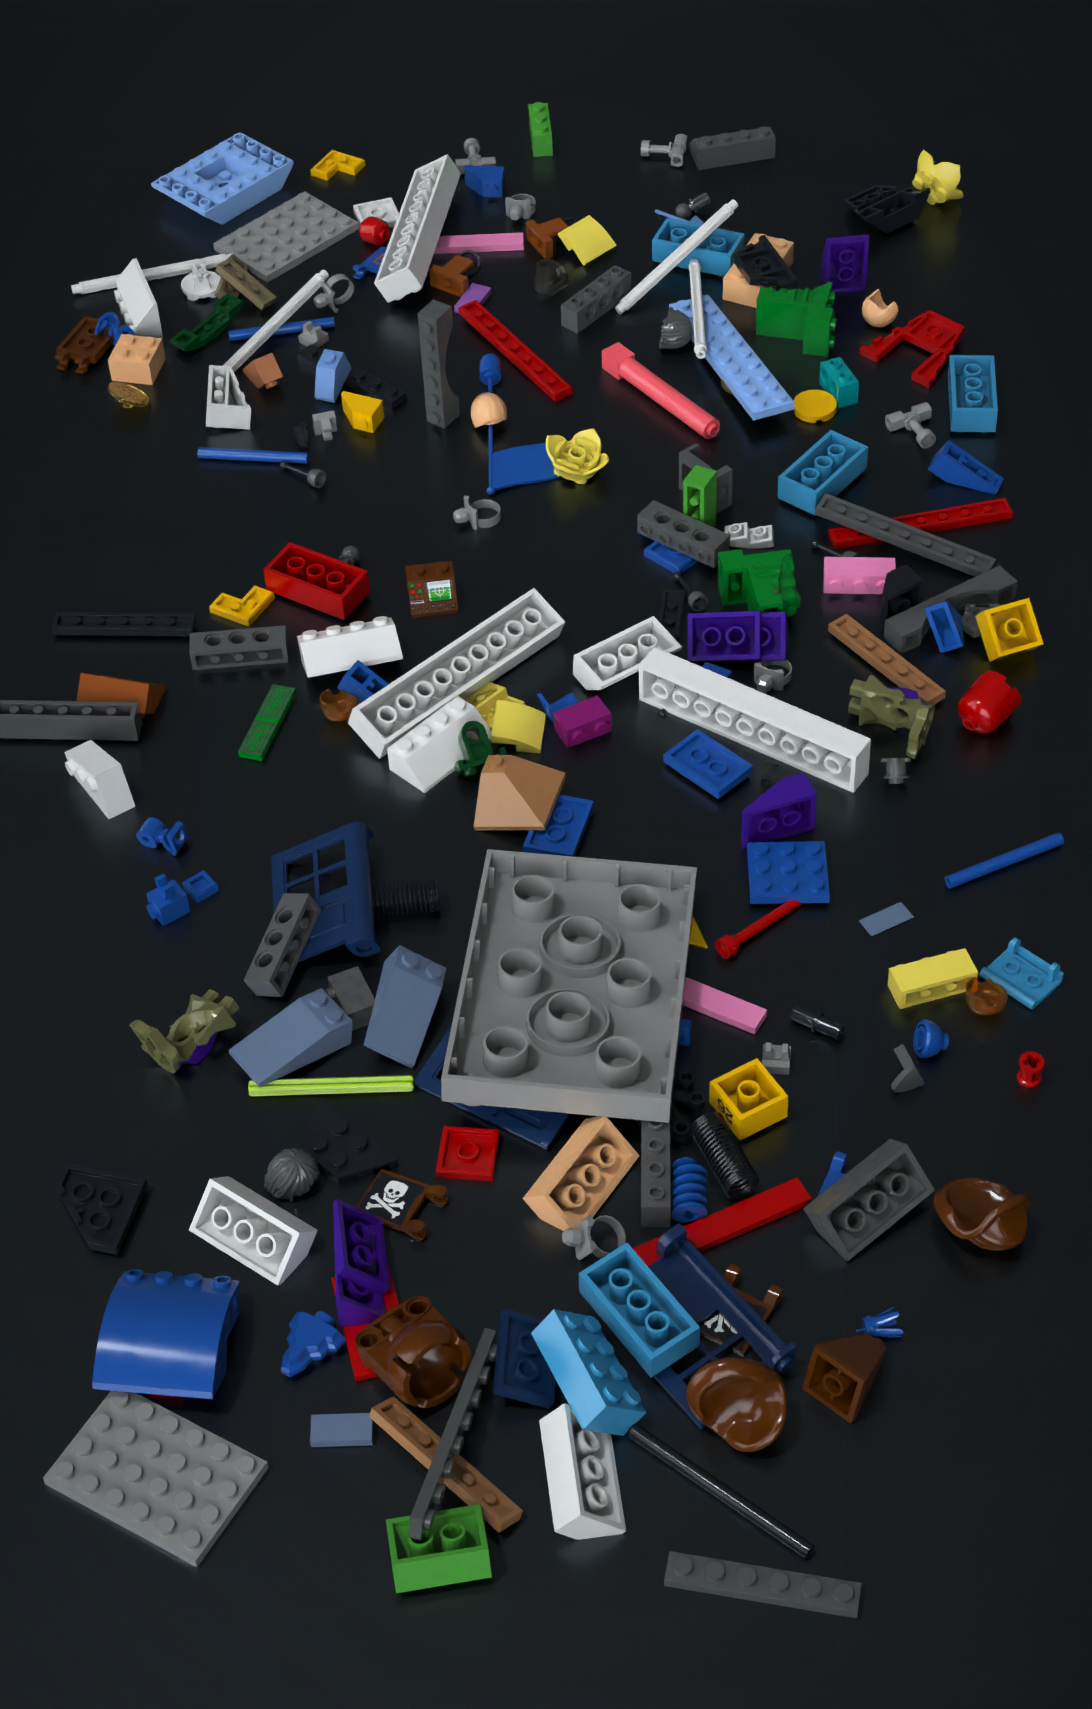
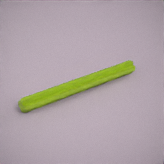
M412 1075L276 1079L260 1088L253 1080H250L248 1092L250 1096L411 1092L414 1089V1078Z

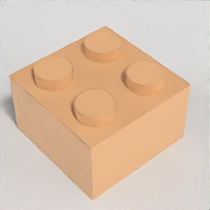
M121 334L108 359L112 381L153 385L166 360L162 338Z

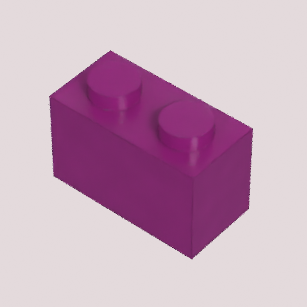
M598 695L553 712L554 730L567 748L612 731L611 712Z

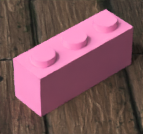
M824 557L823 593L882 594L887 573L896 569L895 558Z

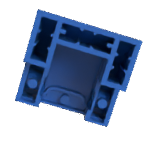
M131 1269L123 1272L110 1295L104 1312L96 1348L92 1389L213 1399L227 1372V1337L240 1315V1281L231 1280L228 1276H218L214 1279L202 1278L200 1274L175 1276L168 1271L149 1274L144 1273L140 1269Z

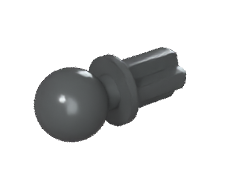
M705 192L692 200L691 198L688 199L689 204H679L676 207L675 213L677 217L688 218L692 211H695L697 214V210L710 204L711 199Z
M347 546L343 549L342 555L337 560L355 566V563L360 558V552L354 546Z

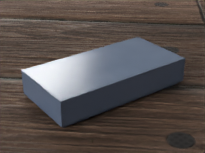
M370 1413L311 1415V1447L373 1445V1420L369 1417Z

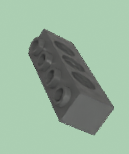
M614 265L561 304V326L578 334L617 305L631 291V272Z
M655 500L637 515V531L639 534L713 568L718 565V552L730 551L729 534Z
M286 626L190 633L189 653L192 670L287 663L288 639Z
M283 893L243 980L256 996L283 997L322 910L310 894Z
M641 1120V1227H671L670 1120L669 1123Z

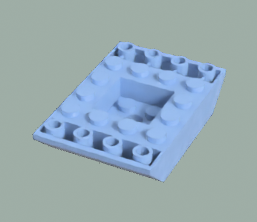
M239 132L194 159L189 160V162L175 168L168 174L161 176L151 183V187L204 217L223 225L280 191L294 162L288 157Z

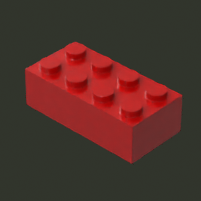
M289 542L263 569L266 590L343 620L370 593L367 570Z

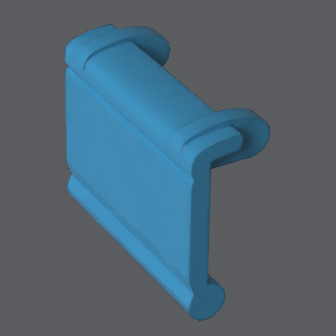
M1014 937L1010 940L1008 948L987 968L983 967L979 976L1033 1010L1061 984L1064 973L1060 971L1059 964L1054 962L1050 965L1022 947L1021 940Z

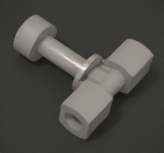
M676 135L674 143L669 142V146L651 145L650 140H642L641 156L649 157L650 153L668 154V157L671 158V165L680 167L683 165L684 153L687 149V135Z
M469 138L464 142L465 153L469 156L466 159H455V165L461 174H465V165L496 166L495 157L482 158L478 154L480 145L479 141L475 138Z
M927 402L912 406L911 411L904 414L901 411L885 415V424L889 431L892 432L904 427L910 431L914 430L917 434L916 441L921 448H929L936 441L934 433L920 425L921 421L931 418L932 409Z

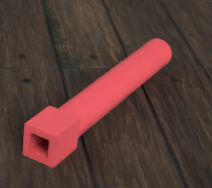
M617 342L602 350V368L617 380L624 378L705 439H710L718 434L720 430L718 419L636 361L635 354L621 343Z

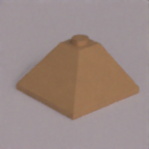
M488 755L480 776L474 829L545 830L567 777L566 773L513 755Z

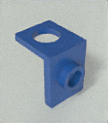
M541 693L537 694L545 714L553 724V712L579 703L572 693L551 705L548 704Z

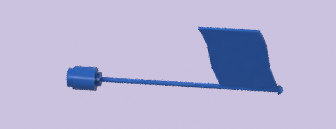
M494 354L484 355L479 363L480 381L488 385V392L493 393V385L498 384L501 380V361ZM488 425L489 488H487V493L489 495H493L495 491L504 488L544 482L560 477L554 473V466L546 451V442L512 447L493 453V425Z

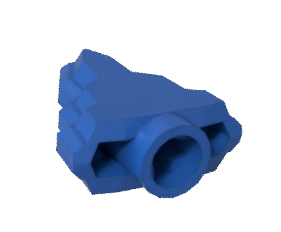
M302 1311L300 1313L296 1312L289 1323L291 1329L287 1337L289 1347L283 1354L281 1373L292 1377L305 1370L311 1361L322 1360L329 1352H337L346 1342V1338L335 1329L337 1324L330 1315L322 1311L316 1312L314 1316Z

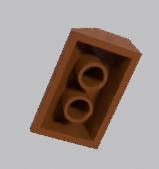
M81 673L77 701L138 702L141 718H144L145 714H154L166 691V686L99 674Z

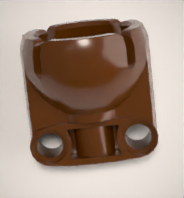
M415 1296L399 1304L370 1323L355 1337V1344L362 1365L365 1368L371 1369L403 1402L415 1407L430 1408L449 1399L459 1390L464 1381V1377L455 1369L454 1365L456 1364L461 1371L467 1372L472 1361V1350L464 1335L431 1305L429 1298L425 1296Z

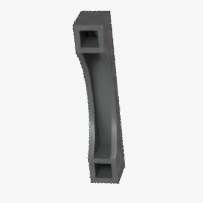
M433 299L417 313L427 422L445 429L460 415L459 397L450 389L446 376V352L453 327L452 306Z
M999 565L886 619L884 639L900 654H903L921 645L924 635L931 627L924 610L925 607L946 600L950 602L957 612L964 610L966 604H976V607H989V604L1004 605L1016 599L1018 581Z

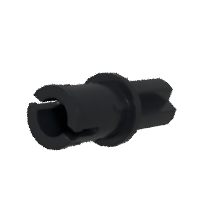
M796 1005L792 1009L790 1018L812 1028L811 1031L813 1033L818 1031L836 1041H839L842 1037L845 1025L825 1017L823 1012L816 1013L800 1005Z

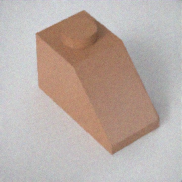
M273 353L253 360L242 369L244 374L258 389L264 386L266 389H270L278 385L277 381L283 377Z

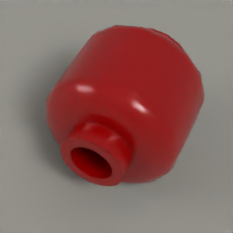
M373 216L367 217L359 226L361 239L375 246L384 244L390 236L388 223Z

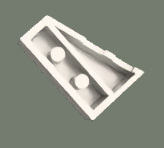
M209 365L206 427L250 430L251 407L245 401V395L239 388V382L232 368L229 366Z
M89 740L64 752L67 758V762H65L67 771L71 776L74 775L108 819L136 807L121 764L96 743Z

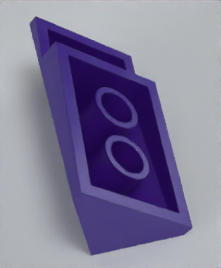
M760 611L688 614V661L690 662L786 661L790 638L786 612L761 613Z
M336 1199L333 1202L335 1292L340 1327L372 1323L385 1314L383 1294L391 1288L382 1219Z

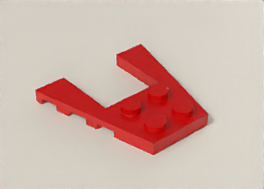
M929 310L908 321L907 326L893 329L892 334L884 338L880 336L874 339L873 344L867 347L861 346L860 355L877 363L902 340H906L933 354L912 372L911 380L930 388L962 338L965 326Z

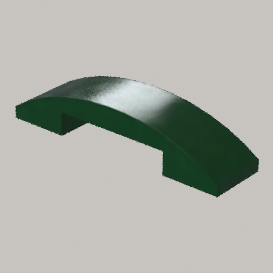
M227 293L213 305L215 312L191 331L181 330L169 340L170 344L183 351H192L205 346L217 338L232 323L242 308L243 301Z

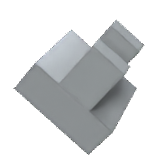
M311 321L303 324V333L298 335L299 343L307 347L313 344L319 348L329 341L328 333L323 331L320 326H313Z
M334 410L312 414L315 436L322 434L324 441L332 440L331 432L337 431Z
M769 1042L763 1044L762 1064L770 1074L789 1075L791 1046L788 1044H782V1046L772 1045Z

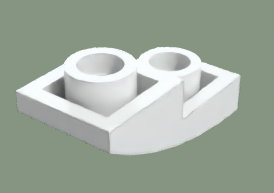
M744 522L724 526L725 533L730 535V546L748 549L774 547L772 525L749 529L748 523Z

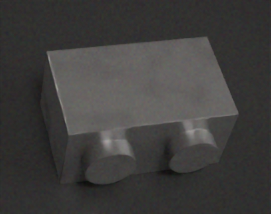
M357 966L328 976L329 988L326 989V993L353 1021L352 1031L368 1026L375 998L359 967Z

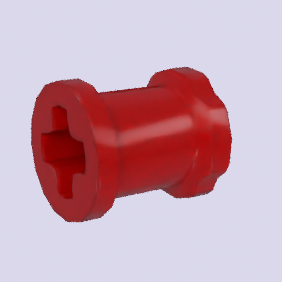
M1030 1051L1020 1056V1070L1016 1078L1021 1086L1035 1088L1042 1081L1040 1071L1043 1069L1045 1062L1039 1053Z

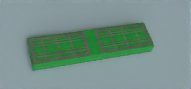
M272 684L238 750L239 757L263 761L296 696L295 688Z

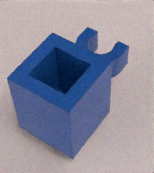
M164 873L154 878L157 888L146 893L149 903L146 908L153 919L157 918L165 926L190 912L187 894L174 879L167 882Z

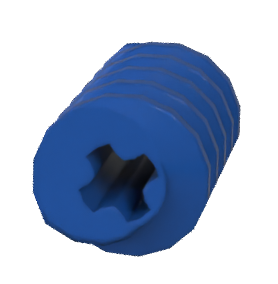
M684 1157L674 1161L671 1165V1218L678 1222H690L706 1217V1168L699 1165L698 1161L693 1158Z

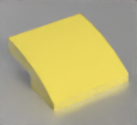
M590 215L558 233L568 251L573 249L583 266L617 246L607 231Z
M488 682L465 699V701L476 707L492 732L497 700L525 705V702L508 696L505 687Z
M497 700L491 743L516 745V752L541 754L546 714L530 706Z

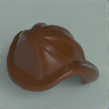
M966 1177L944 1184L934 1195L933 1203L939 1218L948 1230L959 1238L969 1239L973 1244L981 1248L998 1251L1012 1249L1022 1243L1026 1237V1212L1031 1207V1198L1026 1193L1014 1195L1003 1184L983 1178Z
M731 1357L718 1359L701 1367L688 1383L686 1398L693 1415L701 1423L721 1436L734 1449L743 1452L759 1451L772 1444L780 1435L787 1414L786 1391L781 1376L770 1366L745 1358Z

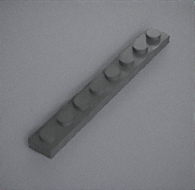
M825 493L815 508V515L975 577L993 569L996 564V559L827 493Z
M484 1328L412 1510L409 1523L410 1538L421 1540L425 1529H431L436 1513V1510H433L435 1503L441 1504L445 1492L443 1482L445 1478L450 1479L455 1464V1461L452 1459L454 1454L459 1455L464 1442L462 1433L464 1430L469 1431L473 1419L471 1410L473 1407L478 1408L482 1396L481 1384H487L491 1372V1367H489L490 1361L495 1362L497 1344L495 1343V1330Z

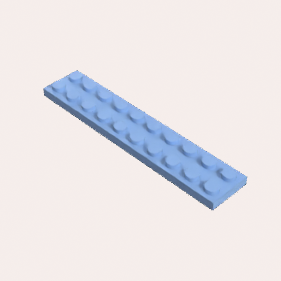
M702 295L705 342L707 346L705 359L754 421L794 410V401L711 297L709 295ZM680 300L677 303L669 304V308L678 309L689 317L692 323L691 340L695 344L692 300Z

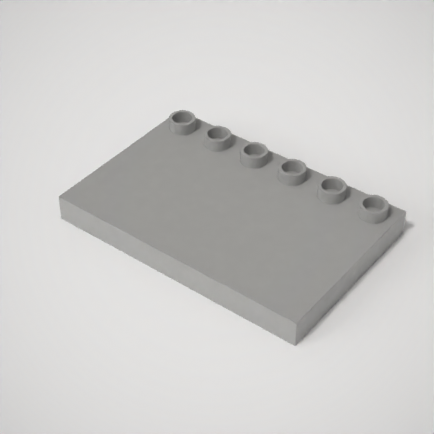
M487 849L441 1076L442 1101L463 1103L467 1106L485 1105L669 1123L696 891L697 867Z

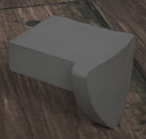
M904 1044L894 1048L893 1050L904 1070L892 1082L891 1087L895 1093L906 1092L924 1085L925 1083Z

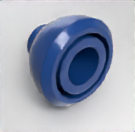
M924 1019L917 1025L913 1038V1047L919 1058L932 1057L940 1050L947 1049L949 1036L947 1033H943L936 1023Z

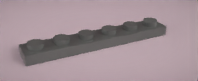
M669 1551L664 1578V1586L856 1619L862 1585L859 1582Z

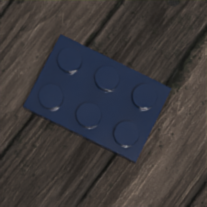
M503 1309L499 1314L493 1394L550 1409L554 1404L556 1379L531 1334L543 1319Z

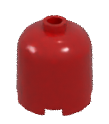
M988 670L985 674L980 675L958 702V715L967 729L980 734L991 733L1021 704V696L1016 687L1012 689L1005 682L1007 678L1004 675Z

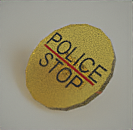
M111 382L108 384V392L118 399V402L124 403L123 408H132L133 406L144 407L149 403L148 396L134 386L121 382Z

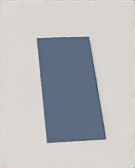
M899 902L863 918L859 922L871 936H874L912 919L914 916L902 902Z

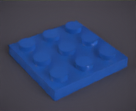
M825 841L747 842L750 904H784L790 900H796L800 903H829L830 893Z

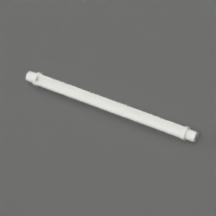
M732 199L728 204H724L622 298L615 307V310L620 315L624 311L629 310L730 217L738 207V203Z
M223 253L201 259L143 269L142 271L147 281L192 273L193 264H196L197 268H201V263L205 264L206 269L217 268V265L227 260L231 254L225 255ZM121 274L71 285L73 295L79 293L86 294L116 288V280Z
M693 258L689 262L688 269L690 272L694 352L697 358L702 359L706 356L707 346L705 342L700 276L701 266L698 259Z
M321 270L319 273H316L223 366H229L235 372L322 286V281L325 282L329 277L328 272Z

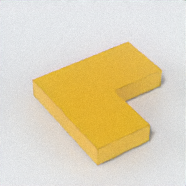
M331 150L310 170L311 176L327 181L338 171L355 176L365 167V160Z
M254 585L242 599L222 592L209 606L210 613L250 627L275 599V595L272 591Z

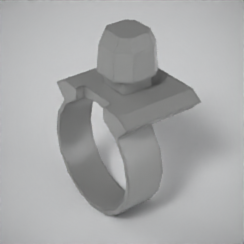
M516 194L512 197H506V216L512 220H519L521 217L523 219H530L531 215L536 211L535 198L529 194Z
M336 274L330 277L327 282L322 281L321 285L324 294L317 295L313 300L317 308L325 307L328 304L337 313L339 309L334 304H342L348 301L354 292V285L346 275ZM339 280H348L349 287L345 294L333 299L335 292L331 289L333 284Z
M464 495V508L454 511L453 518L456 523H464L469 520L474 530H477L479 527L488 528L500 521L501 509L497 502L487 499L478 500L470 505L469 496ZM491 508L498 512L496 516L490 519H478V509Z
M787 659L786 661H761L754 664V682L757 684V690L762 693L768 692L772 687L775 690L781 691L783 686L791 680L792 666ZM769 665H779L785 667L789 673L784 677L782 669L773 670L766 667Z
M589 1215L578 1222L574 1228H568L563 1231L562 1241L567 1246L575 1247L578 1260L591 1253L596 1257L603 1258L609 1253L602 1251L591 1240L590 1229L595 1221L606 1222L616 1232L619 1248L626 1242L625 1231L620 1222L607 1215L599 1216L596 1219Z

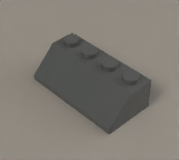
M759 127L758 129L740 130L739 132L695 138L688 145V149L698 170L775 158L776 137L771 127Z
M889 1139L803 1209L817 1232L846 1261H849L934 1192L935 1189L906 1143Z

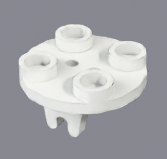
M201 263V268H197V265L193 264L192 273L185 276L181 281V289L187 295V299L191 301L198 298H215V292L221 277L215 272L208 271L204 263Z

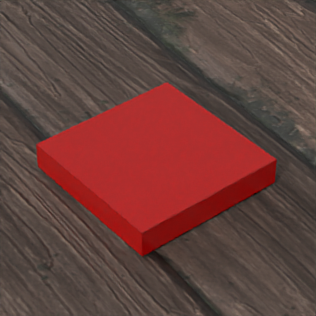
M443 1126L436 1178L493 1182L500 1130Z

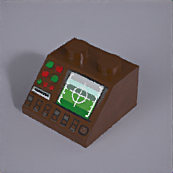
M452 561L405 566L411 618L458 613Z

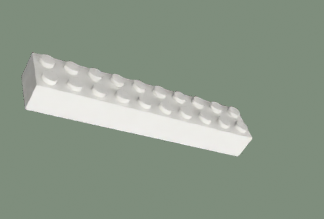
M448 154L414 171L374 282L388 303L395 299L400 300L411 292L416 293L423 287L461 174Z
M533 588L354 707L348 724L380 759L388 753L387 748L456 696L464 700L488 682H493L559 637L565 621L538 591Z
M656 647L639 663V700L659 709L664 708L668 713L852 793L856 791L869 774L871 739L862 734H858L841 725H837Z

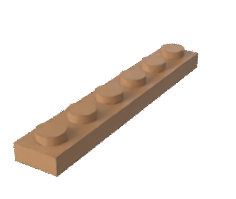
M848 614L828 624V631L898 687L917 691L920 700L933 705L945 698L946 691Z
M394 1396L372 1407L369 1417L429 1470L441 1438ZM454 1454L452 1460L455 1461L452 1476L450 1479L445 1478L443 1483L468 1506L480 1504L483 1519L498 1533L519 1521L523 1510L461 1455Z

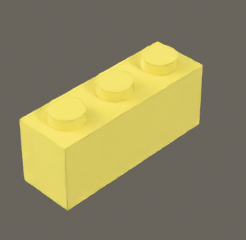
M963 948L889 968L888 987L899 1009L975 990L978 971L967 950Z

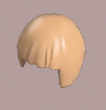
M879 289L870 294L862 305V315L865 321L873 327L889 325L899 312L895 302L888 306L883 302Z
M485 392L479 394L474 399L471 405V419L474 427L494 425L507 420L506 405L498 395Z

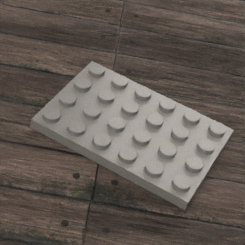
M304 191L245 226L238 228L236 231L213 243L214 250L220 254L233 253L248 265L247 270L268 283L357 231L359 223Z
M110 1391L49 1469L43 1480L49 1487L198 1567L269 1467L267 1461L137 1393Z

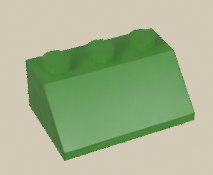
M480 1504L436 1511L431 1529H425L421 1540L409 1537L410 1516L386 1519L396 1593L492 1577L489 1549Z

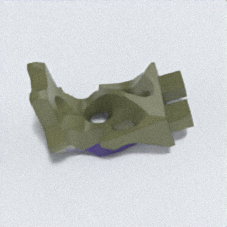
M869 675L866 682L854 679L849 695L860 697L861 699L852 697L848 706V713L859 716L860 726L878 723L894 731L901 727L908 728L910 732L906 755L915 759L921 746L925 745L932 724L935 705L920 700L917 691L900 687L887 688L874 675ZM898 708L903 709L908 715L901 714Z
M209 989L203 997L194 994L190 995L186 1014L169 1026L170 1031L166 1038L157 1028L148 1026L141 1020H135L129 1026L142 1042L141 1048L162 1068L170 1073H175L184 1064H198L211 1050L218 1031L236 1026L232 1016L240 1008L232 997L226 995L222 999L216 991Z

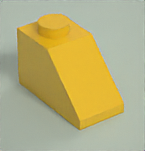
M343 391L341 393L343 411L352 427L374 433L384 419L383 400Z

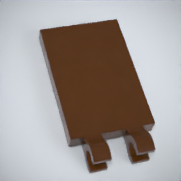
M84 316L56 348L55 360H60L57 369L67 370L70 359H74V363L79 364L76 373L85 374L89 363L96 364L113 344L114 336L108 335L109 328L95 335L94 332L98 319Z

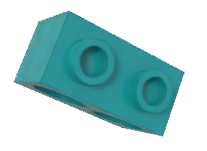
M841 357L820 362L819 384L824 391L834 396L837 400V408L858 403L859 381Z

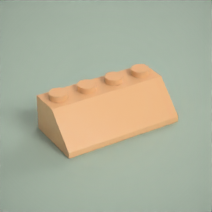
M596 1116L587 1118L581 1123L522 1199L541 1220L562 1231L574 1228L578 1222L589 1215L592 1218L640 1155L607 1117Z

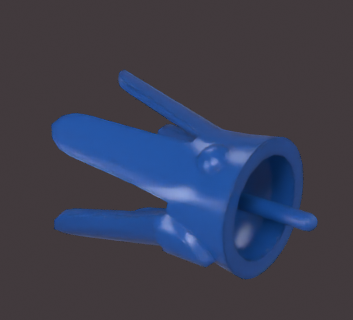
M895 1306L876 1316L871 1317L869 1315L863 1317V1328L856 1330L857 1333L864 1331L865 1334H869L873 1338L902 1337L901 1334L904 1333L900 1328H888L897 1323L896 1318H898L899 1312L889 1313L895 1309Z

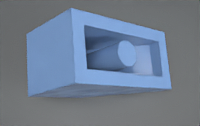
M324 349L316 365L315 399L335 403L351 370L344 352Z

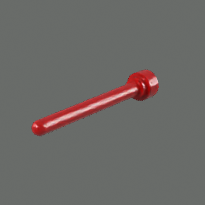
M796 900L787 901L734 936H722L715 941L717 952L723 958L728 959L737 953L741 943L803 903Z

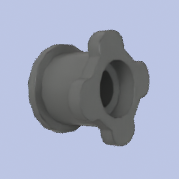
M881 758V762H886V776H883V779H888V784L904 783V778H909V776H906V762H911V758Z

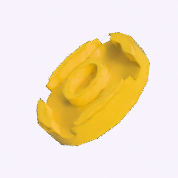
M803 391L796 395L793 400L795 416L808 423H816L817 420H822V422L828 421L834 417L837 411V400L826 391Z

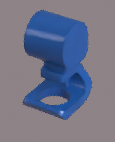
M107 312L98 318L94 332L95 335H98L106 328H109L108 335L114 336V347L121 334L135 335L130 327L126 325L119 327L120 321L114 312Z
M154 817L148 818L136 833L138 841L144 846L156 848L162 843L164 848L170 851L173 856L179 852L188 840V834L182 822L177 821L170 830ZM180 831V839H175L176 833Z

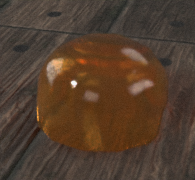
M328 689L320 694L319 698L322 713L331 721L349 719L352 709L358 705V699L353 694L345 693L343 690H340L337 695H333Z
M973 977L966 983V1003L974 1013L993 1015L1001 1012L1006 1007L1008 996L1007 991L1002 985L993 983L991 979L979 983L976 977Z

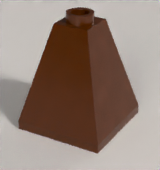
M869 1334L817 1344L812 1352L802 1390L852 1424L881 1367L887 1347L879 1338H873Z

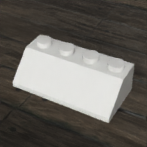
M137 258L132 259L116 280L117 290H114L116 302L119 303L121 314H124L126 325L134 331L135 336H151L162 338L163 340L157 303Z
M386 616L376 617L373 621L365 623L363 621H355L350 623V626L345 627L334 625L319 632L308 630L303 632L302 635L297 636L301 661L308 678L349 670L357 660L365 666L403 659L395 624L392 618Z
M652 616L575 654L573 658V675L586 690H602L638 672L639 663L654 647L674 654L680 651L682 646Z
M456 696L387 748L389 769L423 793H426L455 770L454 766L457 761L462 760L463 764L465 763L458 743L459 732L465 723L469 721L480 722L487 732L490 743L492 732L476 707L461 697ZM466 732L469 740L475 741L478 739L475 732Z
M229 1176L209 1179L189 1228V1231L276 1285H281L307 1257L318 1231Z
M564 1403L539 1420L554 1532L577 1540L623 1534L626 1532L611 1434L582 1430L570 1405Z

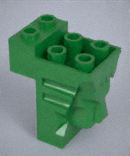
M832 282L817 286L814 290L809 288L804 290L800 288L798 290L781 288L777 291L771 287H761L756 306V335L803 340V354L828 357L830 348L834 349L836 336L832 335V331H835L837 318H834L835 310L832 308V304L835 301V291H832Z
M742 549L718 552V590L723 606L747 603L749 611H760L761 613L786 612L787 617L796 614L797 608L801 606V596L795 589L796 582L793 575L794 565L791 549L743 555Z

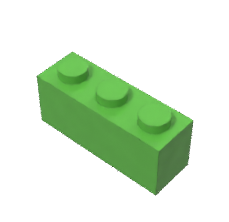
M535 102L534 104H528L533 157L553 156L548 103Z
M695 465L683 480V514L712 527L716 525L717 471Z

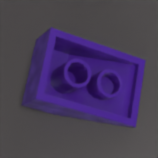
M868 234L826 238L820 268V281L822 285L832 282V291H835V293L866 290L869 249Z
M805 773L779 780L742 810L741 847L743 850L747 849V842H772L815 829L817 794Z

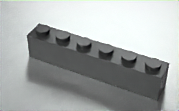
M0 700V738L139 740L142 720L138 702Z

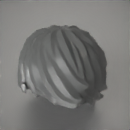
M670 307L668 316L662 320L664 325L661 326V339L659 341V348L661 350L681 348L691 340L692 323L689 317L678 309L674 310L673 307Z
M295 1148L284 1149L269 1163L268 1172L265 1174L264 1188H267V1191L271 1192L272 1196H275L277 1199H288L293 1202L295 1195L301 1197L303 1193L309 1192L314 1181L318 1180L320 1174L318 1162L312 1154L304 1150Z

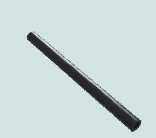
M634 1424L628 1433L629 1438L805 1559L812 1554L815 1548L814 1544L638 1424Z

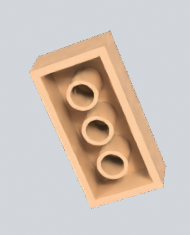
M755 233L747 245L750 243L755 245L759 242V237L765 234ZM766 236L790 268L793 264L794 242ZM733 264L723 278V300L756 308L760 288L771 287L776 289L777 286L749 285L736 265Z

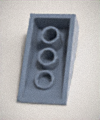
M399 945L384 961L364 1046L412 1068L415 1065L442 990L446 968Z
M320 988L290 1004L229 1049V1054L260 1088L350 1045L353 1021Z

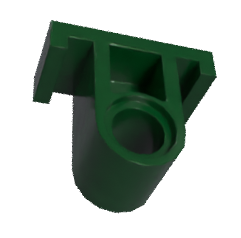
M477 721L465 723L459 732L458 743L466 764L459 760L456 762L454 769L457 776L464 774L465 777H470L478 774L479 769L484 767L488 755H494L484 726ZM466 732H475L478 739L475 741L469 740ZM505 747L500 748L496 755H507Z

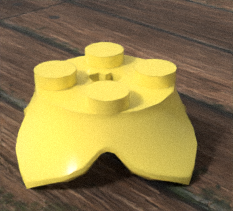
M923 150L918 158L917 173L912 181L913 186L920 191L923 188H930L931 192L927 202L931 205H934L936 202L944 203L947 200L963 198V192L956 189L961 179L960 165L950 162H941L934 165L935 161H933L931 154Z
M594 428L578 432L570 441H567L560 435H547L546 451L554 466V473L557 476L575 481L577 484H585L587 479L593 477L598 470L609 462V456L605 453L601 454V439Z

